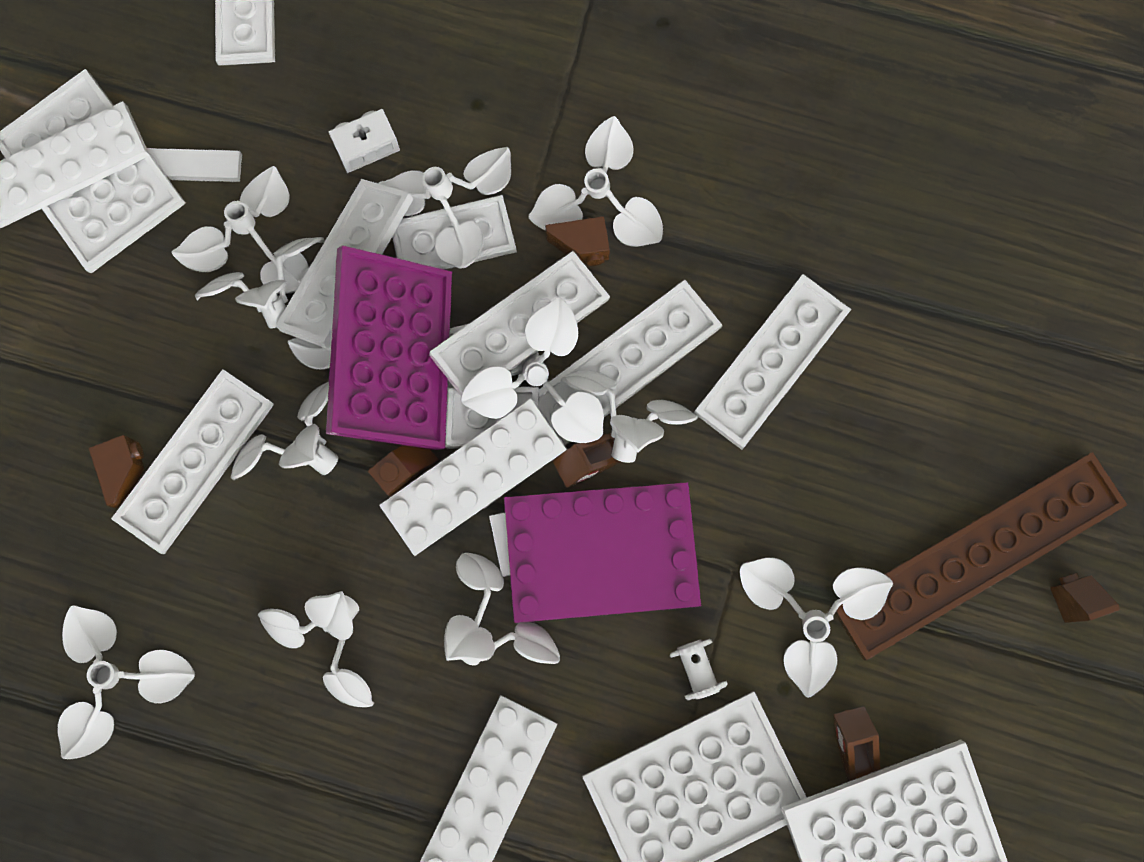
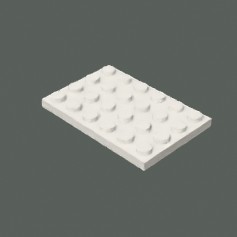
M84 69L0 131V151L7 158L114 105L92 75ZM150 155L42 208V210L84 269L89 273H93L186 204V202Z
M755 692L734 700L582 775L621 862H714L786 826L787 822L781 807L807 798Z
M962 740L781 807L800 862H1008L966 742Z

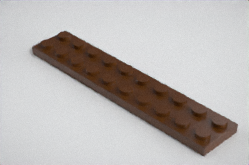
M1089 453L885 573L892 580L893 585L884 606L872 618L865 620L854 619L845 613L843 604L838 607L835 614L862 659L867 661L1127 506V503L1094 453Z

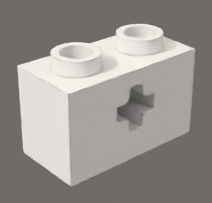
M383 109L366 112L361 118L352 122L340 123L335 129L328 131L347 173L400 151L397 139Z

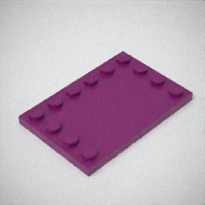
M344 245L337 248L326 434L436 450L445 448L448 379L429 356V352L446 341L450 336L451 271Z
M688 483L504 497L514 623L701 606Z

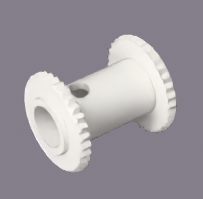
M701 639L678 647V650L670 653L671 658L680 655L693 692L685 695L687 700L695 698L698 700L713 695L727 686V681L716 682L704 646L712 643L710 639L701 641ZM694 654L698 657L696 663L691 661V657Z

